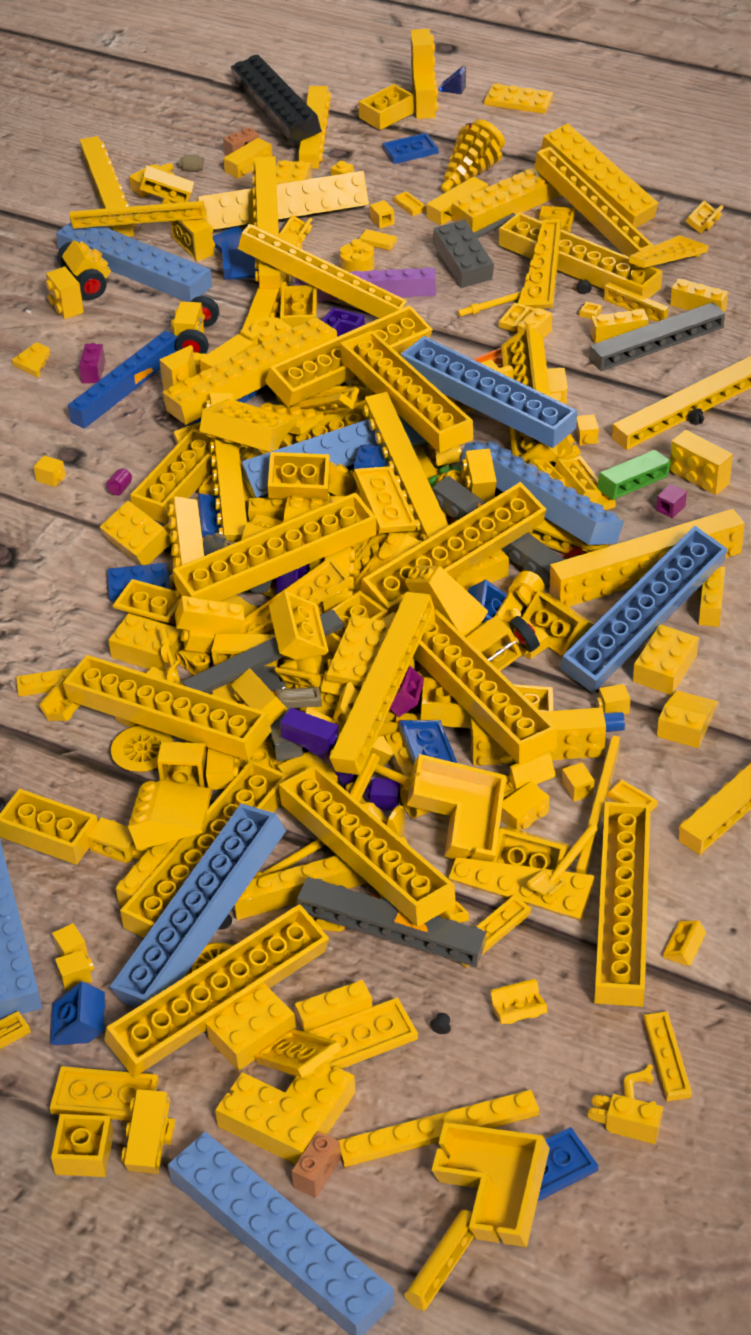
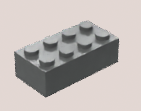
M466 220L434 228L433 245L460 288L493 279L494 263Z

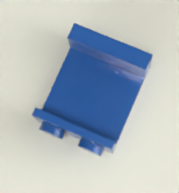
M221 241L224 279L255 278V271H259V269H255V259L257 258L239 249H229L228 241Z

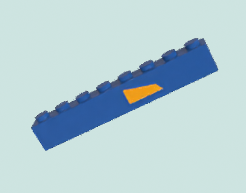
M167 331L162 332L69 403L70 422L85 429L161 370L159 359L177 352L176 340L178 336Z

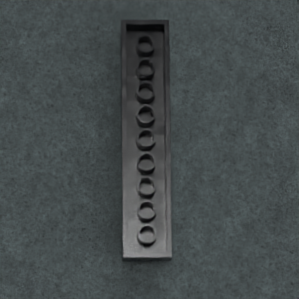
M258 54L230 66L235 83L292 144L322 132L317 114Z

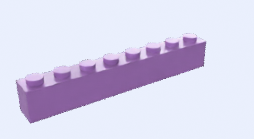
M435 268L349 272L398 297L436 296ZM295 277V286L309 285ZM317 288L318 301L340 300Z

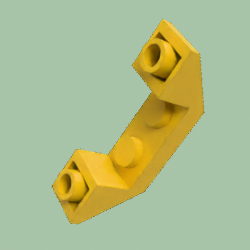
M352 682L347 683L341 692L333 716L340 731L343 730L346 717L350 714L354 700L359 695ZM384 736L376 738L370 753L373 752L380 757L378 764L382 766L386 765L394 754L391 745L387 743Z

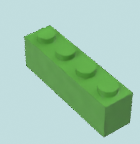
M656 450L650 451L600 472L597 488L606 496L615 500L668 477L671 460Z

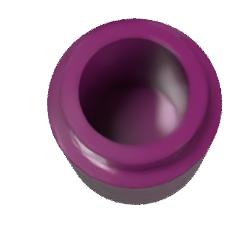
M125 468L116 470L106 482L108 491L113 495H121L130 485L132 474Z

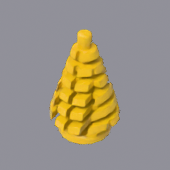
M477 119L471 125L470 134L469 124L459 129L458 137L446 169L447 172L444 175L445 182L440 187L444 193L451 190V187L455 188L468 179L475 177L478 172L481 174L502 160L503 155L500 150L505 146V139L496 126L486 120Z

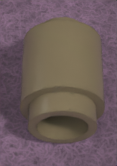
M184 154L183 157H180V167H183V171H203L204 157Z

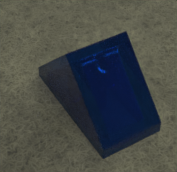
M463 65L445 79L438 90L440 92L462 95L466 88V67Z

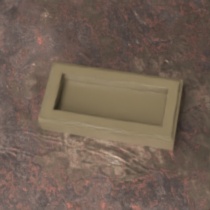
M319 687L276 690V697L286 708L322 706Z

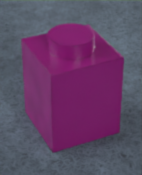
M669 484L657 496L656 511L674 518L686 506L687 491Z

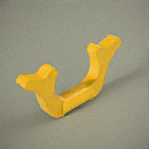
M649 1064L645 1070L629 1074L625 1077L623 1083L624 1097L635 1099L634 1083L636 1082L653 1083L654 1077L651 1074L653 1065Z

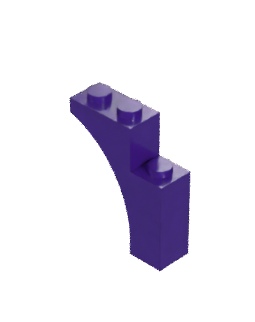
M290 708L280 722L281 737L308 749L335 772L329 756L338 740V725ZM335 772L345 790L346 785L354 783L358 776L356 774Z

